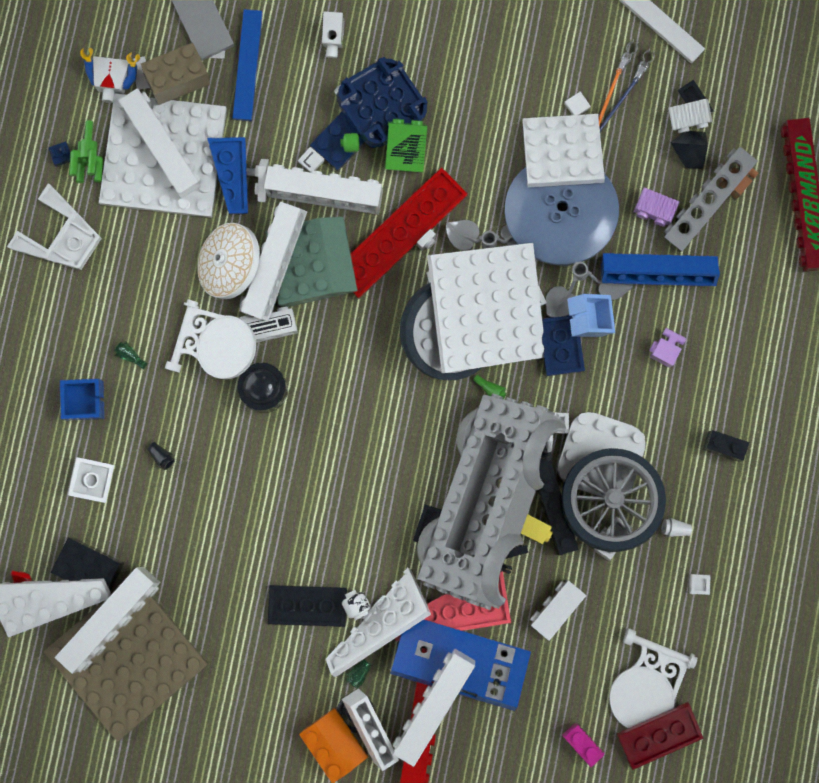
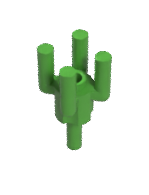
M86 120L85 136L84 139L78 142V151L72 150L70 153L69 175L76 176L77 183H84L85 166H88L87 175H94V182H102L103 158L97 156V142L92 141L93 121Z

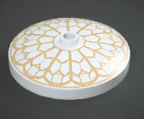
M226 223L216 228L204 242L198 259V277L201 286L209 295L220 299H231L241 294L252 282L258 268L260 253L256 236L249 228L238 223Z

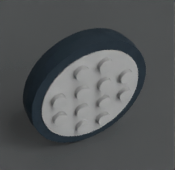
M431 282L421 287L408 301L400 321V340L407 358L418 370L435 379L451 381L473 375L482 367L442 373Z

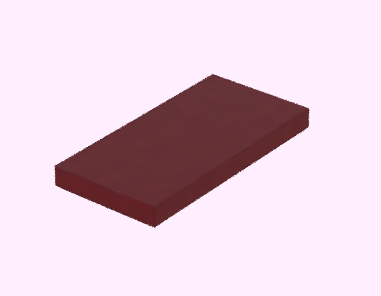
M688 702L617 733L632 770L704 739Z

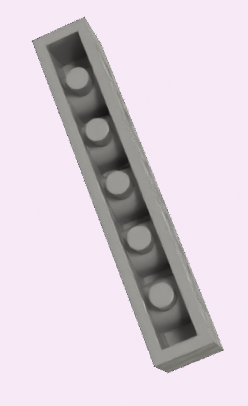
M743 148L732 149L727 155L729 159L725 165L721 163L714 171L717 175L712 180L707 179L702 185L704 190L701 194L698 195L696 193L689 201L691 206L687 210L683 208L677 215L679 220L676 224L673 225L671 223L664 231L666 233L664 238L680 251L686 248L758 162ZM732 163H736L740 167L739 172L736 174L729 171V165ZM719 178H724L727 181L726 188H718L716 181ZM707 193L714 195L715 199L711 204L704 202L703 198ZM699 208L702 211V216L699 219H694L691 216L692 209ZM681 223L689 225L690 230L688 233L682 234L679 232L678 227Z

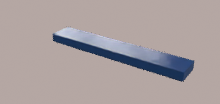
M244 9L233 120L252 121L263 17V12L259 10Z

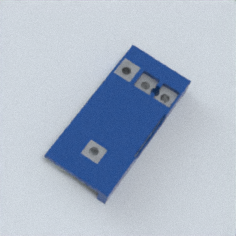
M424 619L401 634L390 674L432 686L433 683L431 682H435L433 677L438 669L442 670L444 667L443 661L448 652L452 654L453 650L457 649L475 660V667L461 690L476 694L477 696L461 691L458 694L512 711L517 709L531 651ZM421 647H426V648H427V652H426V653H422V652L420 651V648H421ZM495 672H499L501 677L496 676ZM493 681H496L499 686H495ZM490 691H495L496 695L493 696Z

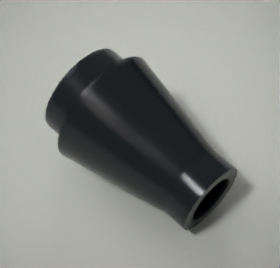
M153 442L147 448V451L151 454L159 468L167 470L175 462L173 454L159 446L156 442Z

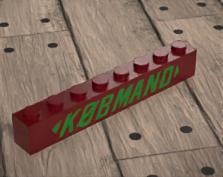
M809 117L787 120L781 127V136L785 140L783 152L784 156H787L788 161L786 172L790 175L788 187L793 197L791 208L792 211H795L796 218L794 219V228L798 232L796 244L797 248H800L801 253L799 265L803 268V272L819 270V180Z

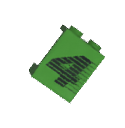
M404 119L388 121L385 169L423 172L427 125L423 124V121L412 120L411 123H404Z

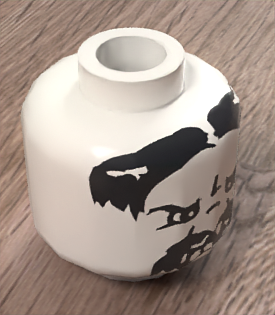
M356 590L345 594L346 599L342 601V605L349 618L357 620L369 614L368 610L371 606L364 592L357 593Z

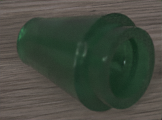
M365 659L361 660L346 674L347 678L345 681L358 689L363 685L372 665Z

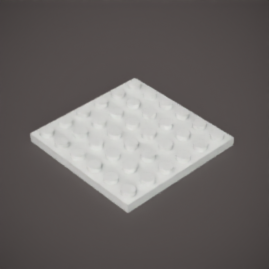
M115 93L99 204L212 218L218 175L207 138H223L227 112L226 106L170 100L158 105L155 98L148 97L151 101L148 103L150 108L155 107L161 116L158 118L161 125L165 123L171 133L168 136L171 140L175 138L179 144L180 149L178 151L180 155L185 154L191 163L188 165L191 172L195 170L201 179L198 181L201 187L181 199L119 102V99L126 95Z
M533 243L427 256L442 373L544 358V346L542 344L543 323Z

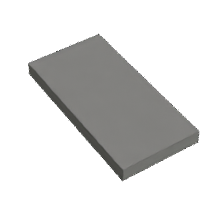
M172 0L188 36L202 61L235 46L213 0Z

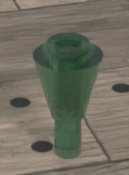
M127 341L125 343L120 342L114 350L116 357L135 363L143 370L148 365L147 362L138 357L139 355Z

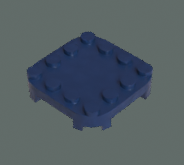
M385 57L379 58L376 63L352 77H346L342 81L336 95L341 110L359 137L371 148L387 145L388 121L392 122L393 119H404V123H411L412 120L423 121L427 113L428 102L425 97L421 96L404 71V65L400 61L397 62Z

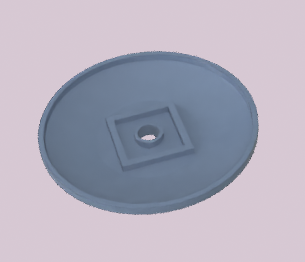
M525 167L511 183L505 200V220L509 233L517 245L533 243L535 259L543 263L573 265L575 262L586 261L599 253L607 245L616 229L619 217V203L613 184L604 173V183L528 187ZM565 203L568 209L566 211H559L557 205Z

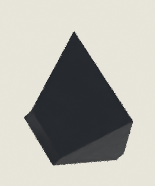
M684 132L670 142L684 168L703 170L708 149L706 132Z

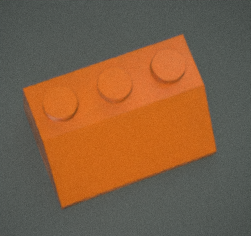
M336 708L310 724L299 734L331 783H335L369 757Z

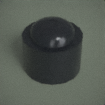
M255 363L250 365L240 375L238 394L240 399L251 410L258 413H270L278 410L284 404L288 395V384L284 375L275 366L268 363Z

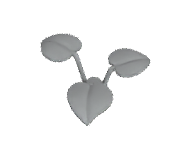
M470 220L447 222L446 224L447 236L451 244L462 251L470 250L473 247V242L479 243L480 241H482L484 249L496 247L497 241L502 244L507 243L508 246L517 245L510 235L507 225L501 230V237L503 238L501 239L493 231H486L482 236H479L477 224Z
M575 262L572 268L574 278L569 291L565 287L557 286L550 289L547 293V315L549 317L569 315L568 298L575 297L571 293L576 281L585 280L587 276L600 284V295H611V300L621 298L632 289L633 284L602 283V277L601 280H598L592 272L588 271L586 263Z

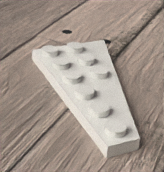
M407 567L403 572L405 573L404 576L391 585L393 588L386 596L382 595L368 611L369 614L362 618L363 622L358 627H354L350 631L352 634L346 641L341 642L326 658L331 675L337 677L431 615L411 569Z
M104 579L61 580L58 582H3L0 584V621L7 636L11 637L103 602L111 596V593Z

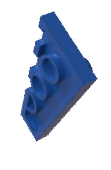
M245 137L207 138L228 213L248 214Z

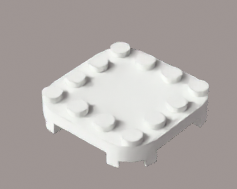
M591 412L581 413L570 425L569 433L557 463L560 479L564 483L569 471L578 461L598 450L618 448L634 452L643 457L645 451L644 434L632 425ZM613 465L600 466L599 469L609 488L612 489ZM616 465V489H620L632 471L631 469ZM595 469L584 476V479L607 492ZM634 471L621 489L622 493L632 489L637 475ZM580 482L579 490L604 497L583 482Z

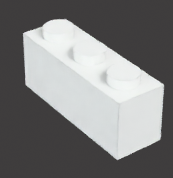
M569 580L561 581L555 588L557 592L554 596H548L543 602L544 608L540 612L536 611L530 618L532 621L530 625L549 641L587 596Z

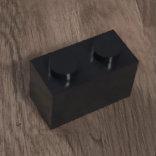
M711 430L707 433L702 450L741 462L745 459L750 442Z

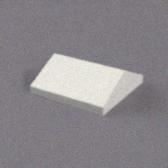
M76 457L68 495L106 503L114 465Z

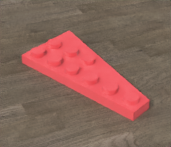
M500 572L498 588L500 595L506 598V601L499 609L491 606V609L488 610L468 603L465 600L455 598L449 593V595L444 594L427 603L431 615L424 620L460 631L511 623L503 572ZM401 635L396 637L395 640L400 641Z

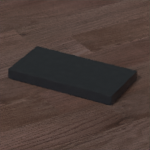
M269 585L268 624L346 627V612L342 601L346 599L347 588Z

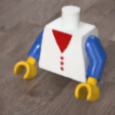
M82 48L80 55L85 59L86 74L91 85L95 86L97 91L103 92V102L113 103L115 93L124 94L125 90L129 89L136 81L138 67L136 63L140 60L139 54L135 56V60L131 57L132 52L126 56V60L95 56L91 59L93 49L89 48L90 55H86L84 48Z

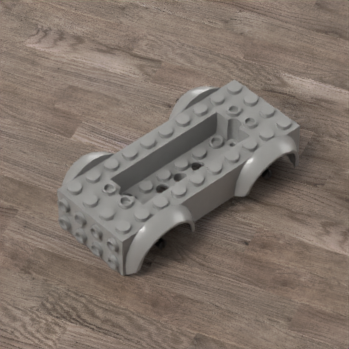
M492 393L491 396L483 394L480 406L468 413L462 420L457 433V446L461 458L440 517L431 521L423 529L417 545L418 558L422 566L417 579L425 581L424 586L432 589L436 587V590L448 595L450 593L455 598L465 600L468 603L488 610L491 609V606L499 609L505 603L506 598L500 595L498 588L500 572L511 573V571L506 570V568L512 570V566L504 563L505 558L515 546L523 545L524 541L520 535L535 491L543 488L544 483L541 481L539 474L540 460L550 461V457H552L551 452H546L543 449L554 433L558 431L565 433L566 431L565 421L558 418L559 414L548 411V408L540 405L533 407L530 403L524 401L518 403L517 400L509 397L505 400L502 396ZM500 478H502L500 487L498 488L497 486L499 483L497 481ZM487 515H489L487 523L484 525V519L486 520Z

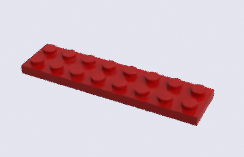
M442 167L351 253L358 290L352 293L358 299L417 245V242L430 229L432 230L468 196V193Z

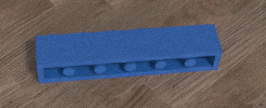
M603 253L601 262L602 283L717 286L720 275L718 256Z

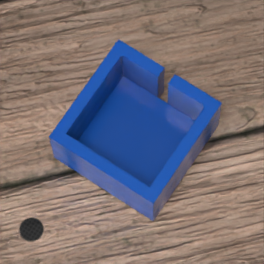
M100 379L60 380L61 419L65 421L104 419V402L100 400V398H104V381Z

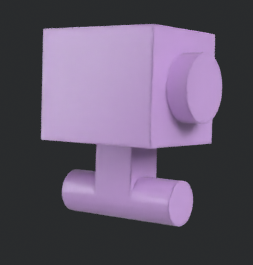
M665 328L663 335L669 339L666 341L661 338L658 342L654 341L649 351L652 352L650 358L670 368L674 365L682 350L675 346V343L678 342L683 345L686 338Z

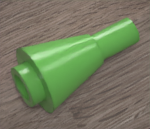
M476 375L473 380L483 387L482 389L488 396H491L493 393L502 396L504 399L507 394L505 387L486 381L479 375Z

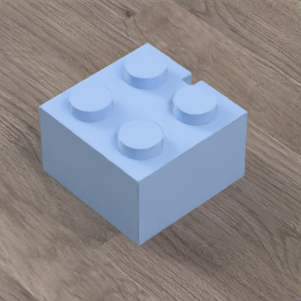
M581 294L568 298L569 316L573 318L570 319L572 336L601 337L615 333L611 295Z

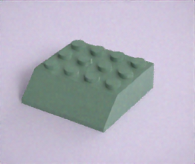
M326 217L304 221L277 296L279 305L291 307L357 292L344 217ZM268 230L265 231L266 238L268 237Z

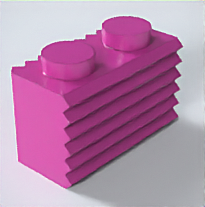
M574 723L562 734L590 767L594 766L604 756V752L578 723Z

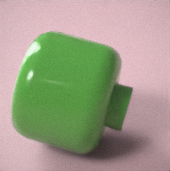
M357 133L344 134L343 139H341V147H344L345 152L359 151V135Z

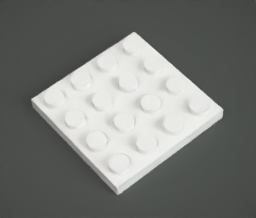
M598 114L523 118L528 187L604 183L605 177Z

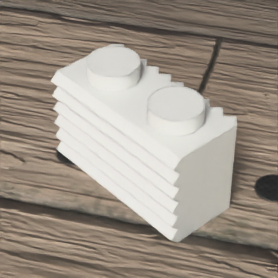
M708 99L669 107L672 129L674 131L678 130V133L690 131L689 127L697 126V129L708 127V123L712 122Z

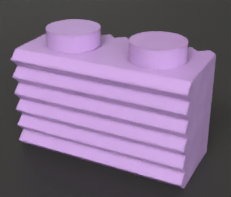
M643 188L633 212L637 213L639 218L655 220L654 223L659 226H669L679 201Z

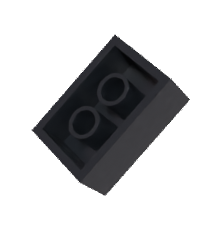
M68 537L50 573L69 581L104 579L111 591L124 562L74 537Z

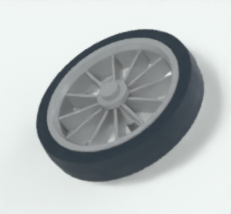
M608 448L588 454L573 466L563 484L561 504L568 526L581 541L598 550L621 552L640 546L654 535L664 516L666 494L658 472L646 459L628 450ZM613 465L612 489L609 488L599 469L600 466ZM616 465L632 470L619 490L616 489ZM595 469L607 492L584 479V476ZM634 471L641 477L644 484L622 493L621 489ZM580 482H583L604 497L577 496ZM645 486L650 496V501L624 499V496ZM577 500L604 501L603 504L580 514L577 506ZM623 503L649 504L650 509L647 518H644ZM606 506L607 509L594 529H592L582 517ZM620 507L644 523L632 532ZM608 509H611L610 536L595 531ZM615 509L629 534L614 536Z

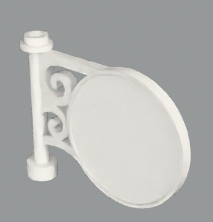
M187 299V302H184L187 309L171 362H166L165 369L180 373L182 366L178 364L180 356L182 354H190L199 361L204 371L213 377L232 379L244 373L251 365L256 352V338L251 327L240 318L201 310L198 307V302ZM205 315L215 319L208 323L204 318L196 319V317ZM202 322V326L199 329H196L195 325L200 326V323ZM189 337H193L195 340V344L191 346V344H193L194 341L187 340L185 344L187 349L183 348L185 340Z
M628 628L623 643L630 646L632 643L641 645V655L631 668L623 671L614 680L610 689L609 701L611 710L617 720L625 727L630 728L674 708V700L686 669H694L698 658L694 654L687 656L636 635L635 630ZM647 648L658 653V660L655 664H649L648 659L651 657V660L654 661L655 656L652 653L647 654ZM669 663H676L679 666V674L673 688L667 678L674 677L677 670L673 665H669L668 668L672 669V672L667 673L665 667Z

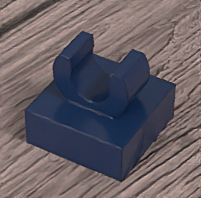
M66 141L48 147L56 167L70 162L71 151Z

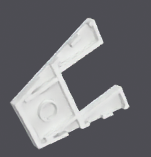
M48 183L38 200L66 216L68 220L49 249H46L19 231L15 233L7 247L11 250L82 270L102 238Z

